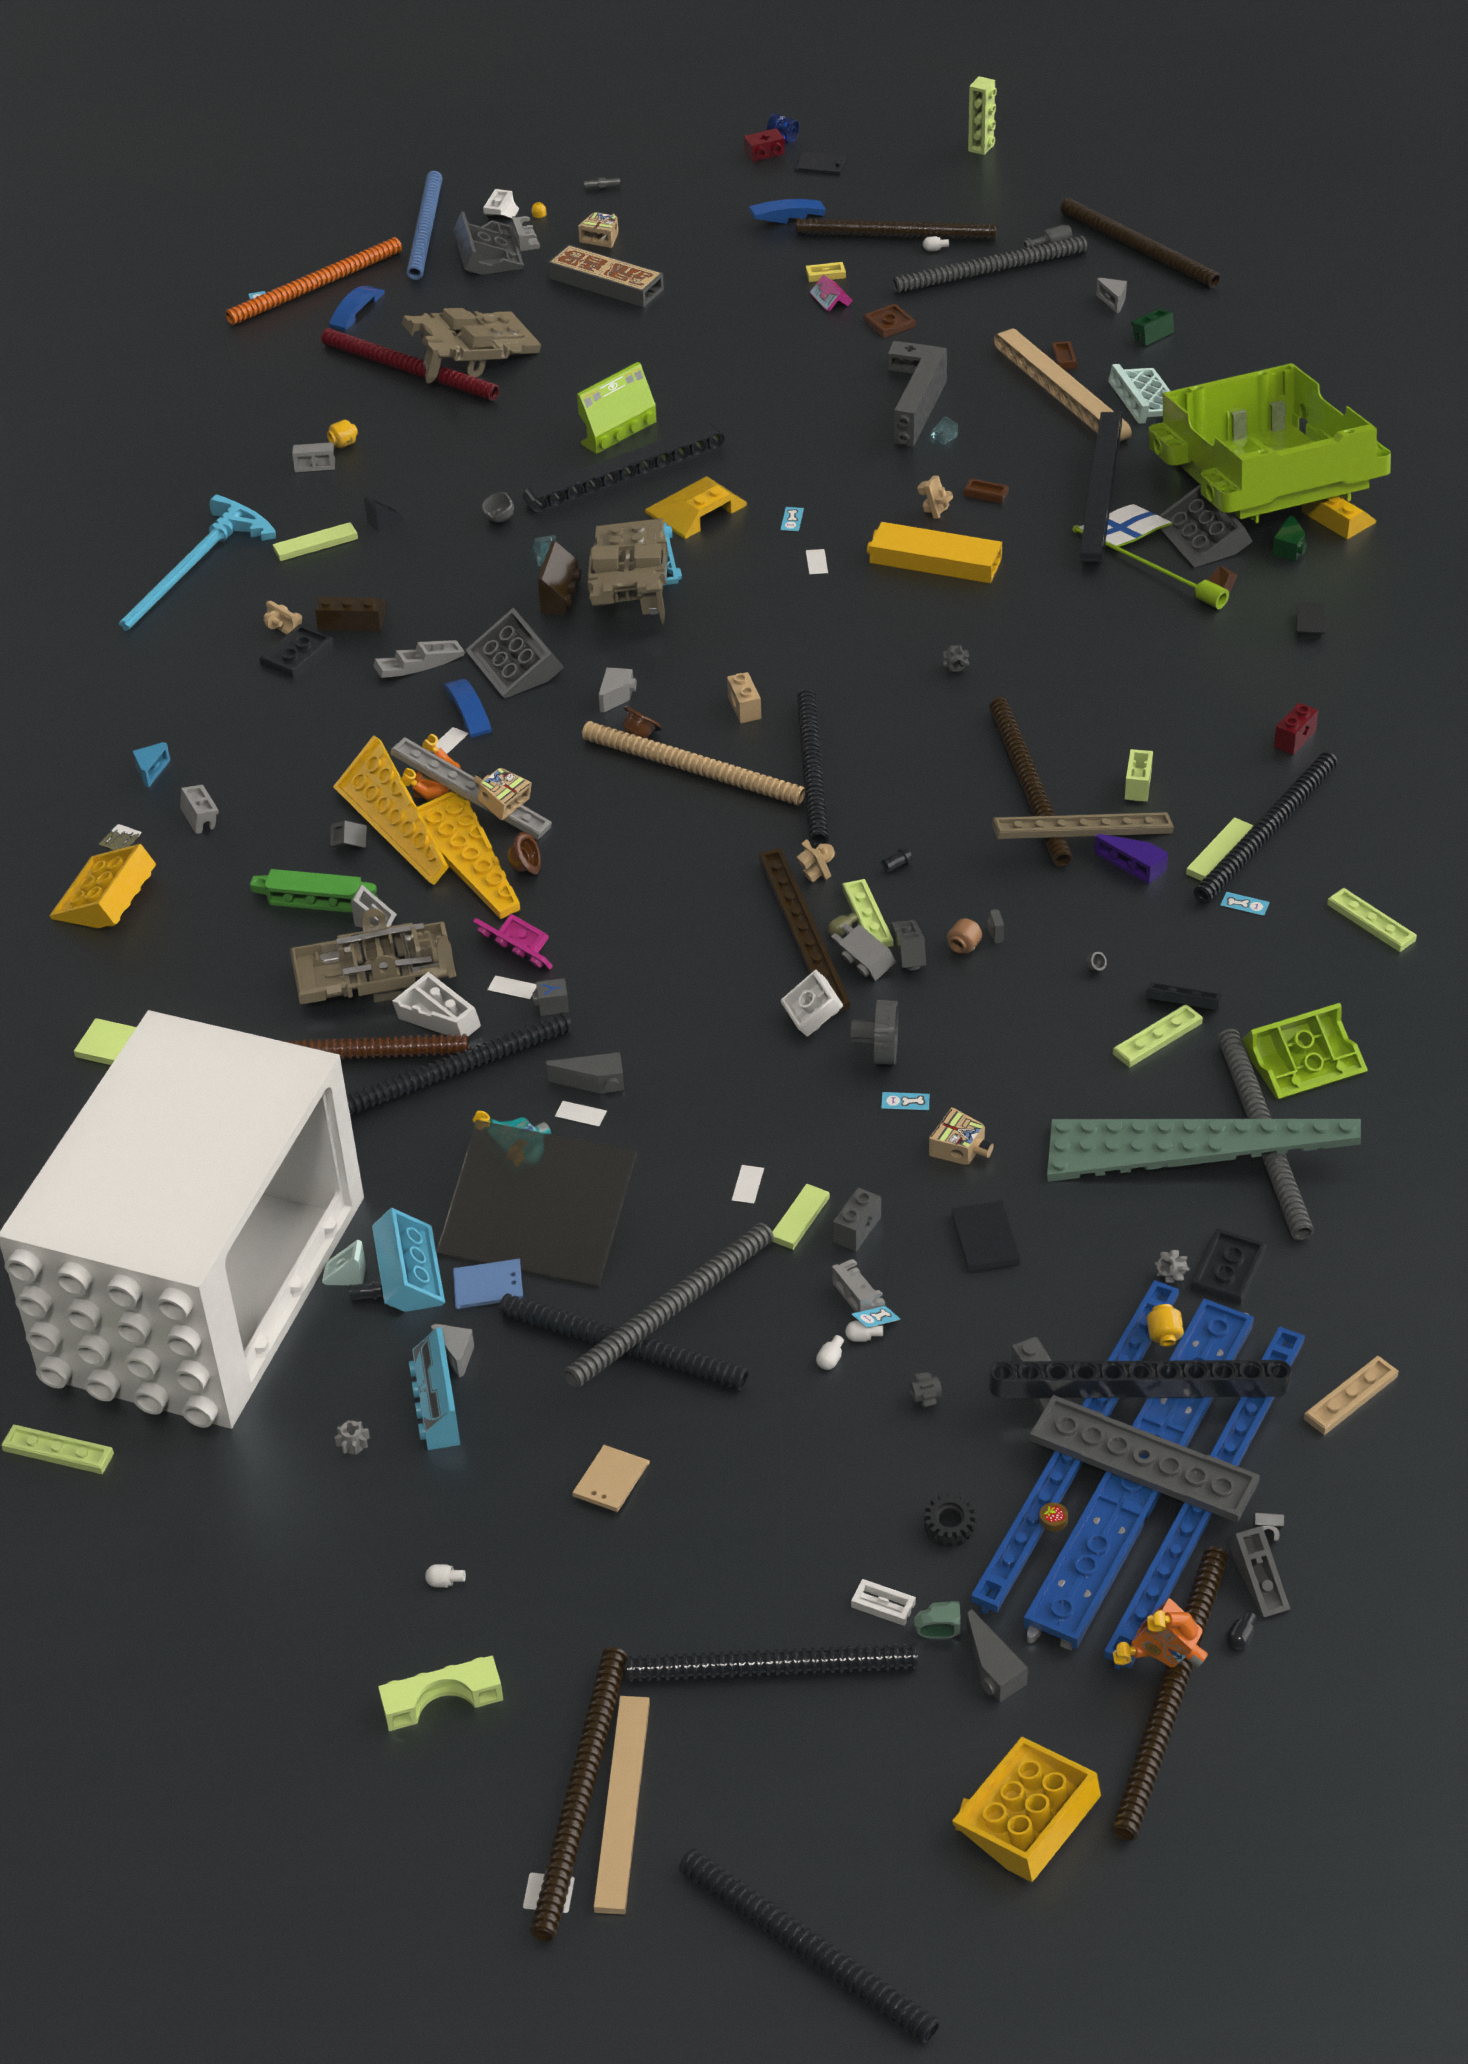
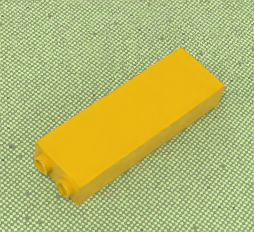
M881 522L878 530H874L872 542L869 541L867 545V554H870V563L991 583L1002 559V542Z

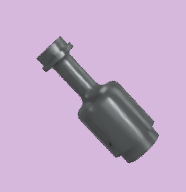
M1060 225L1044 231L1043 237L1034 240L1030 238L1024 240V249L1042 244L1047 245V243L1052 244L1060 240L1063 242L1064 239L1068 240L1072 238L1071 228L1068 225Z

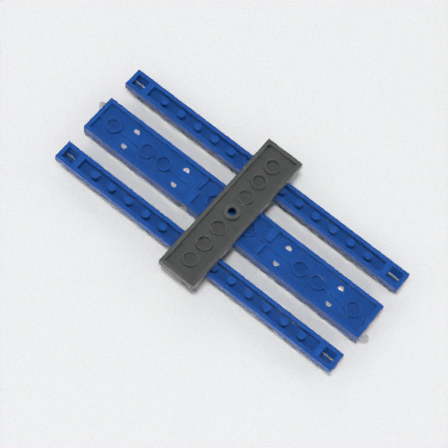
M1154 1280L1108 1361H1142L1152 1343L1148 1333L1147 1315L1157 1305L1169 1304L1173 1306L1178 1298L1179 1289ZM1203 1299L1169 1361L1235 1360L1253 1328L1254 1317L1248 1313H1242ZM1279 1326L1262 1360H1282L1292 1366L1304 1343L1305 1336ZM1053 1395L1031 1431L1030 1441L1052 1449L1055 1452L973 1591L971 1602L981 1606V1612L987 1614L989 1610L997 1613L1045 1530L1039 1521L1041 1508L1048 1503L1060 1504L1083 1462L1105 1470V1475L1024 1616L1023 1627L1028 1629V1643L1036 1641L1042 1631L1060 1638L1061 1647L1072 1650V1648L1077 1650L1144 1527L1145 1518H1149L1161 1494L1163 1493L1181 1500L1184 1504L1104 1651V1658L1114 1662L1113 1652L1116 1650L1117 1645L1120 1642H1127L1131 1647V1642L1141 1624L1169 1598L1213 1513L1238 1523L1260 1478V1475L1238 1466L1275 1397H1241L1211 1454L1205 1455L1187 1447L1214 1397H1148L1133 1425L1130 1426L1109 1418L1120 1398H1086L1082 1405H1078ZM990 1588H991L992 1590H991L989 1596L987 1597L986 1595H987L988 1591H989ZM1131 1655V1662L1123 1666L1131 1669L1136 1658ZM1114 1663V1668L1120 1670L1122 1665Z

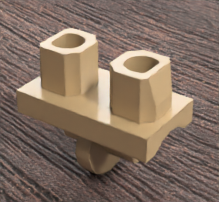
M933 476L929 481L921 482L917 489L920 495H927V499L923 502L924 512L932 513L933 519H939L940 514L950 506L949 501L952 500L953 495L951 491H945V488L942 487L939 476Z
M272 601L266 602L267 613L264 615L266 627L270 629L277 628L283 633L288 634L302 623V615L290 612L284 605H278Z
M806 839L801 843L804 851L796 857L799 864L804 868L802 870L804 876L812 883L820 876L827 880L831 877V873L826 863L830 862L835 855L833 847L830 844H820L814 849Z

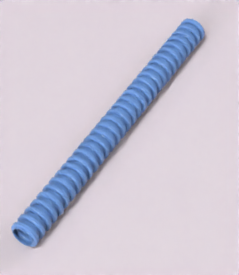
M437 171L429 172L426 177L407 267V275L412 280L421 279L425 268L442 184V175Z

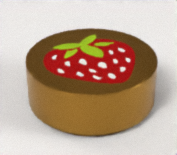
M1059 1503L1045 1504L1040 1510L1039 1521L1041 1526L1052 1532L1064 1529L1068 1523L1067 1509Z

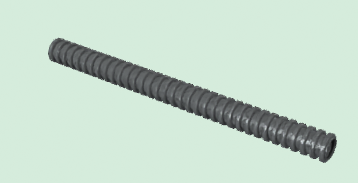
M1084 236L1074 237L1068 240L1064 239L1063 242L1060 240L1052 244L1037 245L1036 248L1032 246L1031 248H1025V250L1020 249L1014 252L1000 253L998 256L978 258L976 261L973 259L971 262L950 264L949 267L946 265L943 268L928 269L927 272L923 270L922 272H916V274L895 276L893 286L899 294L901 291L922 289L923 286L944 284L945 281L949 283L950 281H956V279H966L967 276L971 278L972 276H978V274L981 276L989 272L1003 271L1005 268L1008 270L1016 266L1021 267V265L1026 266L1027 264L1043 262V260L1063 258L1064 256H1070V254L1085 253L1087 241Z
M1236 1029L1222 1031L1218 1036V1041L1241 1103L1245 1109L1247 1119H1272L1239 1032ZM1276 1151L1261 1153L1292 1238L1296 1240L1307 1239L1313 1234L1314 1228L1286 1154H1277Z
M764 1223L756 1224L755 1227H752L744 1235L740 1236L739 1239H736L728 1247L724 1248L723 1251L708 1260L707 1263L696 1269L695 1272H692L690 1276H687L679 1284L668 1290L667 1293H664L662 1297H659L651 1305L640 1311L639 1314H636L634 1318L624 1323L617 1331L612 1332L611 1335L600 1341L594 1348L583 1354L582 1357L571 1363L570 1366H567L564 1369V1376L567 1382L574 1388L582 1387L583 1384L594 1378L600 1371L633 1348L635 1344L640 1343L641 1340L657 1330L658 1327L662 1326L670 1318H673L675 1314H678L680 1310L690 1305L691 1302L707 1292L708 1289L723 1280L724 1277L740 1267L741 1264H744L746 1260H749L757 1252L761 1251L762 1248L770 1244L774 1238L771 1229Z

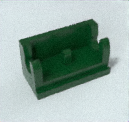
M1159 308L1132 321L1134 339L1136 341L1139 340L1140 334L1142 345L1147 346L1174 333L1173 312Z

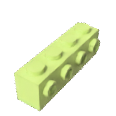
M980 76L969 86L968 151L985 155L995 144L994 129L996 121L994 120V114L996 111L995 96L997 89L995 88V80Z

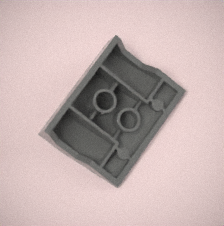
M465 212L460 213L453 231L466 271L472 274L478 273L483 275L523 269V260L512 226L491 220L480 227L468 223Z

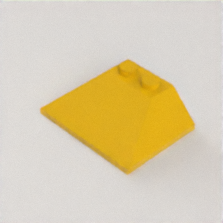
M706 476L646 508L645 513L654 519L663 518V522H667V526H671L673 532L686 539L701 531V516L718 507H722L732 514L747 506V502Z

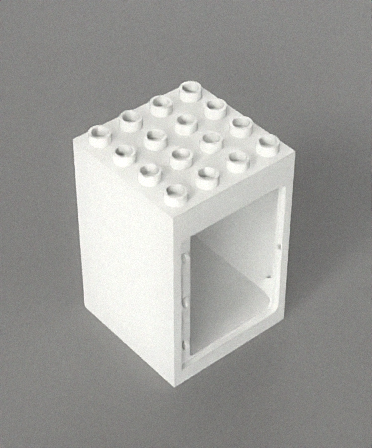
M147 1011L0 1231V1247L5 1261V1269L9 1274L16 1298L15 1303L19 1309L26 1332V1340L30 1346L37 1369L36 1374L43 1383L58 1389L63 1388L65 1385L85 1389L91 1396L101 1401H111L114 1397L130 1401L149 1414L156 1415L162 1411L182 1415L191 1424L202 1428L209 1427L211 1424L230 1429L233 1428L324 1269L326 1262L329 1260L364 1199L339 1054L159 1012Z

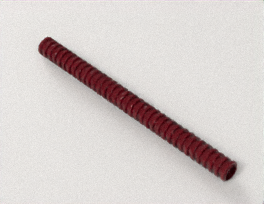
M326 328L322 332L321 342L324 345L425 378L427 369L423 365L424 360L330 328ZM441 365L434 380L436 383L444 384L445 386L490 401H494L499 394L497 384L450 368L448 369Z

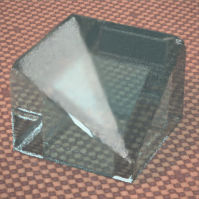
M945 416L930 432V436L945 444L958 437V424Z

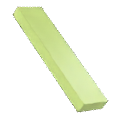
M351 522L275 543L273 544V549L279 560L284 561L357 540L358 535Z
M1234 817L1187 867L1186 875L1202 881L1254 825Z
M865 879L843 883L842 890L853 913L858 918V924L886 947L893 946V938Z
M1345 888L1328 898V906L1399 952L1416 941L1417 935Z
M1184 1005L1114 1047L1113 1055L1130 1068L1201 1025L1203 1017L1188 1005Z
M14 1424L1 1445L5 1452L98 1474L104 1473L114 1454L112 1447Z

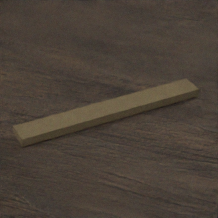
M1167 812L997 817L992 820V827L997 839L1096 836L1097 834L1173 833L1174 830Z

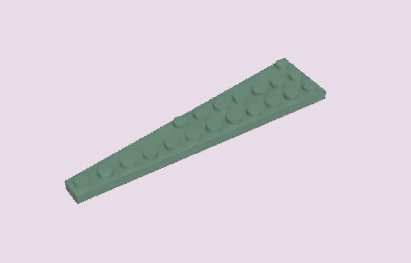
M1052 1119L1047 1178L1049 1182L1080 1178V1174L1095 1173V1176L1105 1175V1171L1120 1170L1121 1173L1131 1172V1169L1138 1167L1150 1170L1161 1167L1235 1160L1238 1155L1251 1154V1157L1262 1156L1261 1153L1276 1151L1277 1154H1285L1288 1150L1300 1148L1302 1151H1310L1320 1148L1327 1149L1361 1145V1119Z

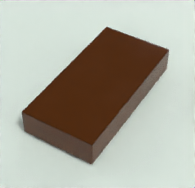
M1071 341L1051 343L1055 363L1064 370L1077 369V360Z
M970 478L964 488V496L1003 503L1009 493V486Z

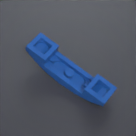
M366 285L354 289L339 304L329 326L346 331L356 322L355 314L369 301L376 302L385 291Z
M465 678L444 683L443 688L449 699H453L470 737L473 738L492 732L485 710L471 684Z

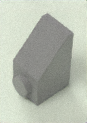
M606 668L599 692L600 712H606L630 700L632 691H636L637 685L636 678H633L632 669Z

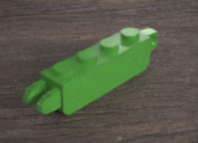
M271 869L269 875L253 876L250 883L251 892L267 895V901L270 905L352 913L351 901L360 885H363L374 895L377 892L374 883L361 882V877Z

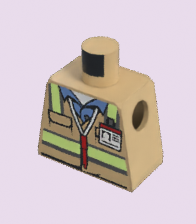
M607 212L606 214L592 213L578 226L579 242L612 248L619 231L617 216L612 212Z
M498 768L491 775L481 770L474 778V782L479 784V801L500 820H504L530 799L532 783L503 768Z
M951 1107L929 1138V1156L967 1165L970 1164L976 1154L989 1158L994 1144L984 1140L985 1126L982 1123Z

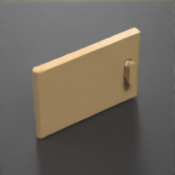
M603 1445L572 1492L573 1497L618 1512L650 1461Z

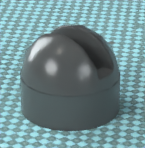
M1093 952L1086 957L1085 964L1091 971H1101L1106 967L1107 959L1102 952Z

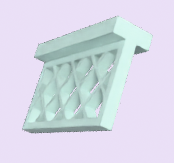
M1112 364L1108 382L1138 423H1146L1147 417L1163 416V397L1160 396H1162V393L1169 392L1170 390L1155 369H1123L1120 364Z

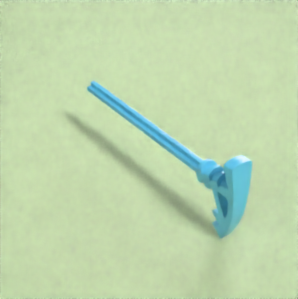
M216 494L210 500L209 506L212 515L220 516V518L209 527V534L119 622V626H122L124 631L130 629L218 541L224 542L233 531L250 532V537L261 536V540L264 541L276 538L274 528L257 512Z

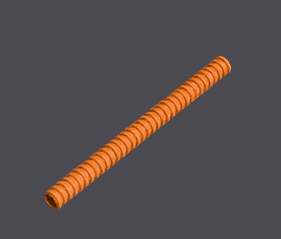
M396 237L383 241L367 250L360 251L358 254L344 258L314 273L305 275V277L252 298L251 301L247 300L246 303L243 302L241 305L238 304L236 307L227 309L226 318L231 325L241 323L246 319L261 314V312L264 313L266 310L280 306L296 297L319 289L335 280L337 281L344 276L358 272L363 268L387 259V257L390 258L392 255L401 253L402 245Z

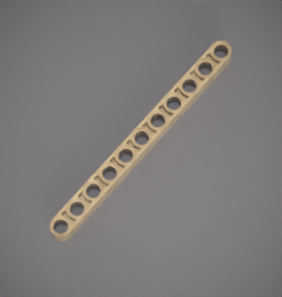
M1011 328L995 334L994 343L1000 352L1098 434L1101 412H1114L1016 329ZM1122 419L1120 442L1131 438L1132 435L1131 428L1124 419Z

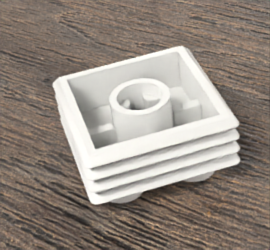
M814 970L781 999L782 1005L798 1030L806 1036L817 1031L825 1021L837 1014L839 1009L843 1007L842 1002L826 978L817 970Z

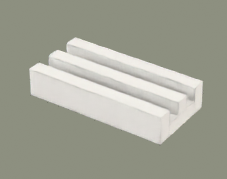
M862 1579L851 1600V1607L905 1626L907 1617L910 1616L911 1609L915 1606L916 1597ZM865 1591V1592L874 1594V1595L879 1596V1597L877 1598V1597H874V1596L865 1594V1593H863V1592ZM889 1600L905 1605V1607L891 1603Z

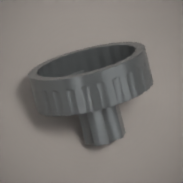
M877 1000L875 1021L852 1020L851 1042L874 1043L875 1064L895 1065L898 1001Z

